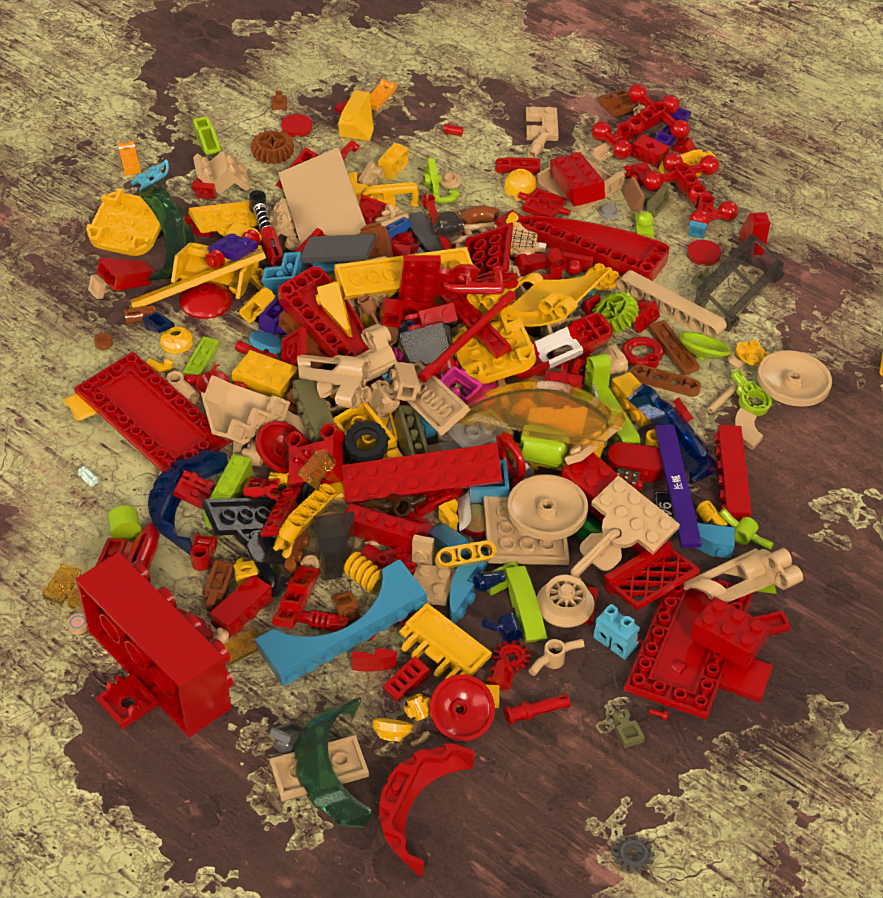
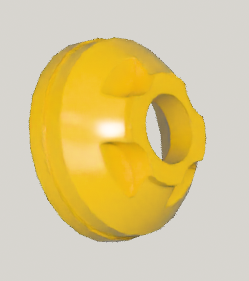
M171 326L161 334L160 345L168 353L179 354L192 347L193 337L186 328ZM173 332H180L179 335H171Z
M373 718L372 727L379 735V738L388 741H401V739L411 733L413 726L412 723L394 719Z

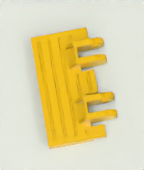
M428 603L414 614L399 631V634L404 638L413 633L401 647L404 652H407L416 642L420 644L413 651L412 658L415 656L419 658L423 653L436 663H440L445 658L434 672L436 677H440L449 667L453 670L445 679L460 674L473 676L492 655V652Z

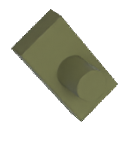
M662 186L654 196L644 195V205H647L648 212L652 213L653 218L670 201L669 189L666 186Z

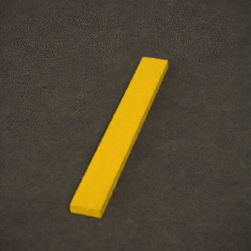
M263 249L254 251L237 261L231 260L226 262L223 266H219L218 269H208L131 300V305L133 308L146 306L261 261L266 256Z

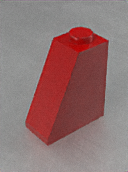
M766 212L750 213L739 231V236L748 256L764 255L771 224Z
M99 258L97 274L114 291L151 285L154 271L145 261Z

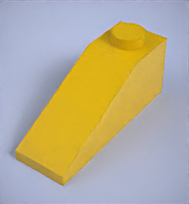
M339 282L317 287L318 294L316 295L318 305H322L324 311L349 338L353 337Z

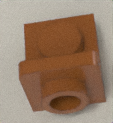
M351 591L331 596L332 604L338 615L349 618V622L360 619L358 603Z

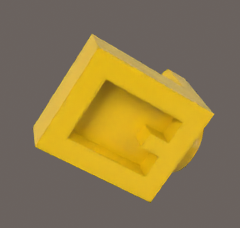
M456 499L439 506L438 519L441 523L446 524L457 532L459 519L457 516L458 502Z

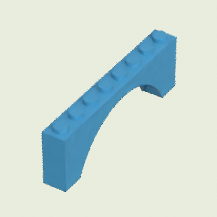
M400 559L382 569V586L375 603L364 616L350 626L331 634L315 637L288 635L272 629L255 639L258 652L282 686L295 682L302 675L314 671L318 666L326 662L332 661L341 653L350 651L357 644L369 640L380 631L387 630L396 622L403 621L409 614L411 615L415 611H419L428 603L426 591Z

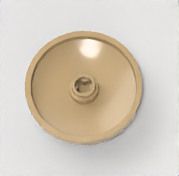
M785 350L769 354L761 361L757 372V380L763 391L771 398L791 406L804 407L818 404L828 396L832 386V377L827 367L813 356L798 351Z
M537 475L524 479L512 489L508 497L507 510L511 522L522 533L536 539L557 540L576 533L583 526L587 518L588 501L581 488L572 481L555 475Z

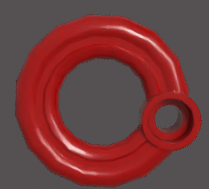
M649 337L631 338L624 342L621 347V351L628 363L632 365L642 364L657 368L659 361L664 355L662 345ZM637 346H647L653 350V353L647 354L645 357H638L632 353V349Z
M503 432L497 435L500 460H507L508 475L511 478H523L526 466L519 446L513 440L510 433ZM506 448L514 456L516 468L511 465L506 454Z

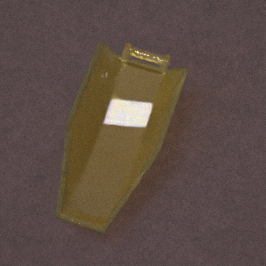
M526 381L497 387L466 403L470 411L457 423L476 426V422L487 424V429L494 430V426L505 428V433L511 434L512 429L523 431V436L606 447L609 428L623 429L626 426L625 419L627 413L624 409H611L592 394L566 383Z

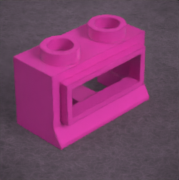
M455 366L440 379L469 408L483 395V385L481 382L471 378L466 371ZM456 381L472 393L466 397L460 393L457 387L453 388L451 385Z

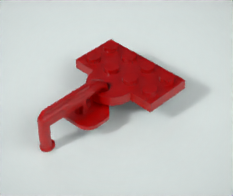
M403 255L398 300L434 304L435 296L444 295L449 292L454 294H502L504 292L501 266H496L492 269L496 283L477 282L479 269L475 265L460 264L448 270L440 268V255Z

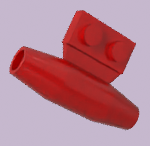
M147 523L134 543L124 538H107L95 566L119 552L130 564L140 561L149 572L158 549L160 527L157 524L154 526L153 523Z

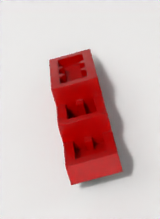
M300 565L287 583V591L280 600V608L273 616L272 625L293 629L314 589L320 574L319 568Z

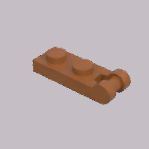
M308 528L295 539L289 558H286L284 563V569L291 573L288 582L295 574L299 562L301 563L304 558L305 547H308L310 544Z

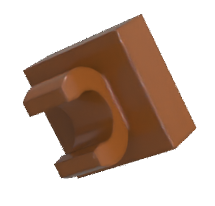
M276 91V96H271L272 110L287 109V95H282V91Z

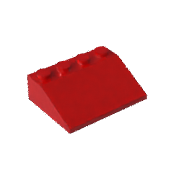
M512 222L466 238L465 247H467L473 265L479 269L478 279L493 276L492 269L496 266L502 267L503 274L509 271L513 234Z

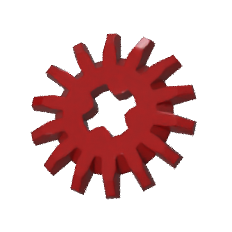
M504 641L505 646L497 645L500 651L494 649L493 653L498 656H493V660L505 659L517 673L520 671L518 666L525 670L526 666L524 664H530V660L526 659L530 658L531 654H525L529 649H522V643L515 645V641H512V644ZM511 654H515V658H517V660L513 659L512 661H509L506 655L510 656Z

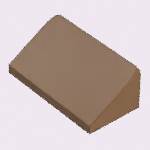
M632 177L623 188L622 193L630 210L640 211L644 209L645 196L636 178Z

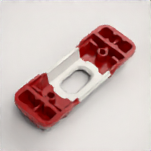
M591 313L573 321L570 326L532 342L536 355L535 364L529 370L515 376L521 381L535 375L542 376L546 370L584 353L592 354L595 348L610 341L613 334L612 326L601 313ZM564 345H569L573 348V350L553 359L547 358V354L550 351Z

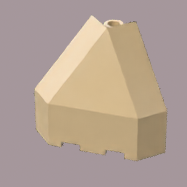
M211 375L206 392H201L212 434L240 444L248 443L252 437L257 435L263 425L272 421H284L290 405L289 401L272 395V397H268L231 384Z

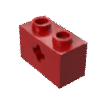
M643 134L632 143L633 151L631 156L655 168H659L660 163L669 154L670 146Z

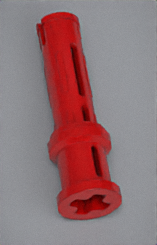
M567 693L534 703L524 701L518 706H505L504 716L507 724L511 726L517 721H530L533 716L568 708L571 706V702Z

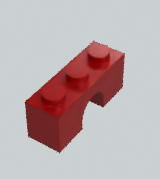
M383 298L380 309L381 326L399 328L401 320L405 319V316L417 313L420 310L436 307L437 304ZM419 317L411 320L416 325L420 324ZM436 326L417 330L435 332Z

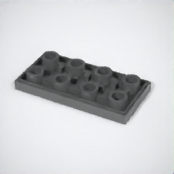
M375 234L310 237L300 256L301 263L309 264L318 262L346 263L349 261H367L377 238Z

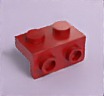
M644 299L637 301L638 317L635 318L636 322L631 323L634 325L636 333H641L649 324H652L660 317L656 301H645Z

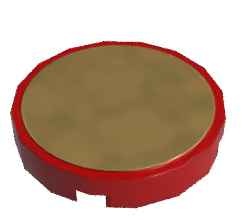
M471 503V521L461 532L470 537L473 535L481 538L486 536L483 504Z

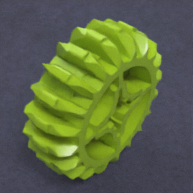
M617 291L615 294L611 293L608 297L605 296L603 300H600L599 304H595L596 308L592 310L593 313H601L613 328L612 335L615 332L619 334L620 331H625V328L631 327V323L636 322L635 318L638 317L639 311L635 298L625 291L622 293Z

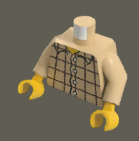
M511 212L506 219L507 224L513 223L510 260L513 261L521 253L527 255L535 254V252L545 253L547 243L537 242L538 234L525 229L520 222L517 223V214Z

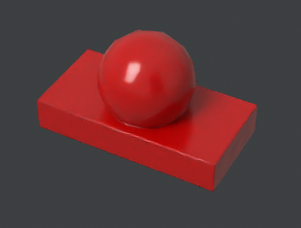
M561 251L567 262L566 272L569 275L577 276L581 272L586 273L587 270L593 268L594 257Z

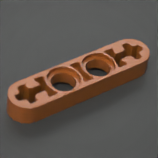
M642 364L632 367L631 373L640 383L690 397H696L700 393L701 383L696 379ZM658 376V377H660L661 379H660V380H655V379H653L652 377ZM671 381H676V382H678L679 384H678V385H673V384H671L670 382H671Z

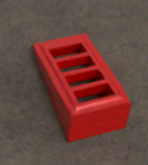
M415 656L391 677L382 688L398 702L429 678V668ZM396 685L401 690L398 692L393 686Z

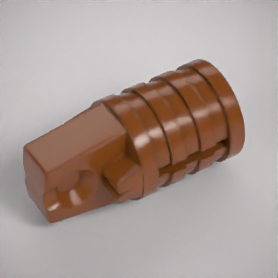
M155 306L123 309L126 325L157 318Z

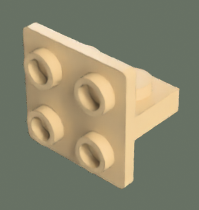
M282 198L275 204L270 214H268L270 217L269 221H271V226L275 228L277 236L282 234L287 237H297V231L286 199Z

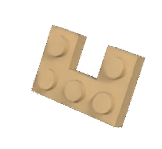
M526 107V121L542 123V126H527V140H535L540 132H546L549 136L546 141H558L557 108Z

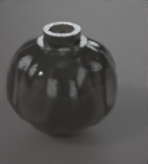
M453 211L440 213L436 218L435 225H432L433 234L448 239L449 243L457 241L461 237V231L465 230L462 217L458 218L457 213Z

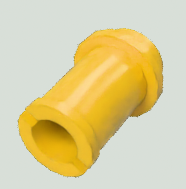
M270 472L272 476H269V479L279 478V485L290 487L289 472L287 474Z

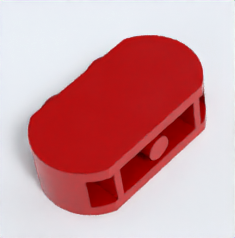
M618 442L613 444L608 451L607 465L616 473L618 468L640 471V480L650 483L659 481L664 475L660 452L657 447Z

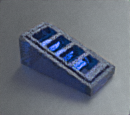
M158 311L142 318L144 327L148 331L161 333L175 327L172 321Z

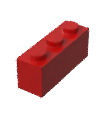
M255 575L250 576L210 612L211 624L217 629L227 630L229 638H231L235 633L240 632L249 620L254 619L263 607L271 603V586Z

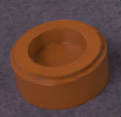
M108 333L96 335L94 338L95 347L100 350L109 349L113 345L112 336Z

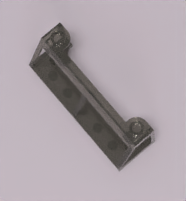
M750 234L697 288L695 304L705 308L710 300L725 315L727 324L725 331L729 332L733 327L738 326L740 322L739 314L771 281L776 283L782 279L784 263L758 237ZM756 242L776 261L770 268L752 261ZM740 264L745 267L751 265L765 273L755 284H752L737 267ZM734 271L750 289L729 311H726L710 294Z

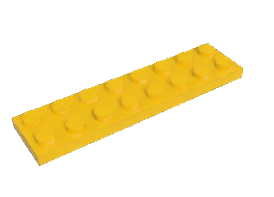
M467 247L411 254L440 255V268L448 270L460 264L473 265ZM403 256L335 265L334 271L344 300L359 298L364 294L373 296L399 292Z

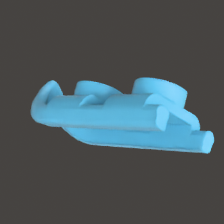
M164 160L159 166L150 167L145 174H138L131 181V185L141 184V187H139L141 191L164 178L169 171L168 160ZM166 165L164 173L159 171L163 166Z

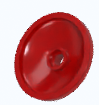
M207 281L182 291L179 303L182 311L188 316L197 319H211L221 316L229 310L232 305V294L225 285L215 281Z
M272 421L263 425L258 431L255 440L256 449L260 458L267 466L277 472L287 474L289 472V446L286 440L291 432L300 431L288 423Z
M460 674L448 677L435 688L430 699L429 708L433 724L441 734L451 740H474L488 730L494 719L495 703L492 693L481 680L470 675ZM457 705L462 707L461 713L456 712Z

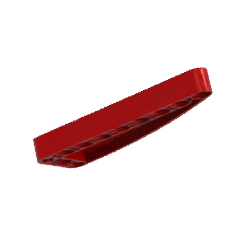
M523 215L518 218V222L525 229L538 234L537 242L547 243L546 247L550 249L559 248L563 252L594 257V266L597 263H601L606 268L611 267L612 271L618 272L620 276L631 270L654 281L668 261L670 248L666 243L633 232L565 218Z
M318 266L310 267L279 286V304L300 327L307 328L306 333L329 358L337 355L356 357L369 350L361 336L365 328L347 299L344 301L353 335L350 338L324 311L322 305H318L316 295L318 294L317 287L334 283L322 268ZM381 375L371 381H367L366 386L370 387L377 380L384 381V378Z

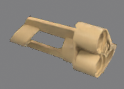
M378 323L362 331V339L369 350L356 356L367 358L371 362L368 381L389 372L394 368L395 362H397L393 350L388 344L391 341L390 332L385 325L380 326ZM317 381V391L320 398H326L336 393L340 387L339 385L334 387L333 384Z
M311 355L297 356L299 378L340 386L335 396V402L339 407L357 409L360 403H368L370 401L371 389L366 386V382L370 376L371 362L367 358L337 355L332 358ZM310 361L337 364V366L333 370L311 368Z

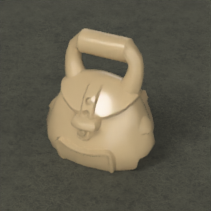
M608 345L601 350L600 354L607 353L610 357V377L626 373L628 361L616 345Z
M377 380L370 386L371 398L367 404L370 405L379 419L397 409L400 399H396L395 391H392L391 384L386 380Z

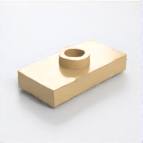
M414 534L412 540V562H415L416 566L418 563L434 564V538Z

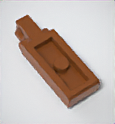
M214 561L204 589L207 611L211 612L218 606V602H222L225 599L234 574L233 564L235 563Z

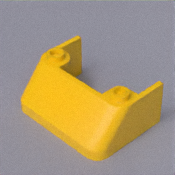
M188 243L175 255L171 282L175 283L179 278L183 280L211 269L206 263L209 246ZM254 263L210 281L229 285L232 293L236 294V299H240L246 292Z

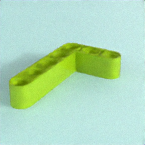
M603 353L588 357L584 381L586 397L592 398V384H595L599 397L597 415L604 422L609 421L613 423L618 421L621 427L611 436L614 442L640 445V437L637 430L609 389L611 372L609 355Z

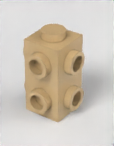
M395 362L394 368L390 370L389 378L393 382L392 391H395L396 399L415 401L416 395L420 393L421 383L418 382V372L415 371L414 364Z

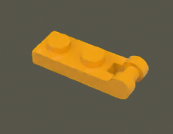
M381 79L380 84L370 94L372 110L377 111L395 92L397 83H390L386 79Z
M134 140L124 144L123 142L118 143L125 176L141 173Z

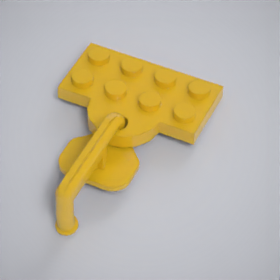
M357 172L348 173L359 206L361 194L386 204H391L394 208L396 207V194L411 193L412 200L410 204L414 207L420 204L418 186L414 182L368 186L358 183Z
M249 201L189 208L188 211L189 216L200 233L217 231L225 237L228 234H236L242 237V234L250 229L258 232L257 229L252 228L258 226V221L255 214L249 210ZM258 245V248L254 251L262 249V246ZM259 261L254 263L253 268L259 267Z

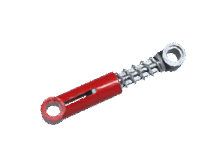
M254 190L249 195V210L255 214L262 237L261 241L269 266L278 267L282 265L284 254L276 230L271 226V221H269L270 217L266 211V194L263 191Z

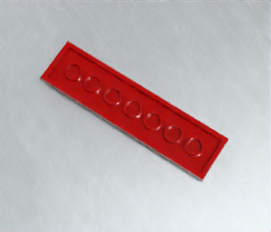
M497 443L342 465L346 505L370 502L372 499L377 501L385 500L393 493L406 497L503 483Z

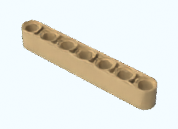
M627 271L616 281L617 288L621 292L629 293L636 300L656 301L659 312L701 334L716 338L727 327L726 321L722 317L634 271Z

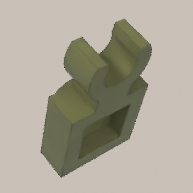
M706 268L704 273L699 271L692 278L691 284L699 289L707 290L713 285L717 272L710 273V268Z
M623 709V718L618 717L616 712H613L612 716L614 724L617 725L615 732L623 748L644 743L645 740L637 721H629L630 713L627 709Z

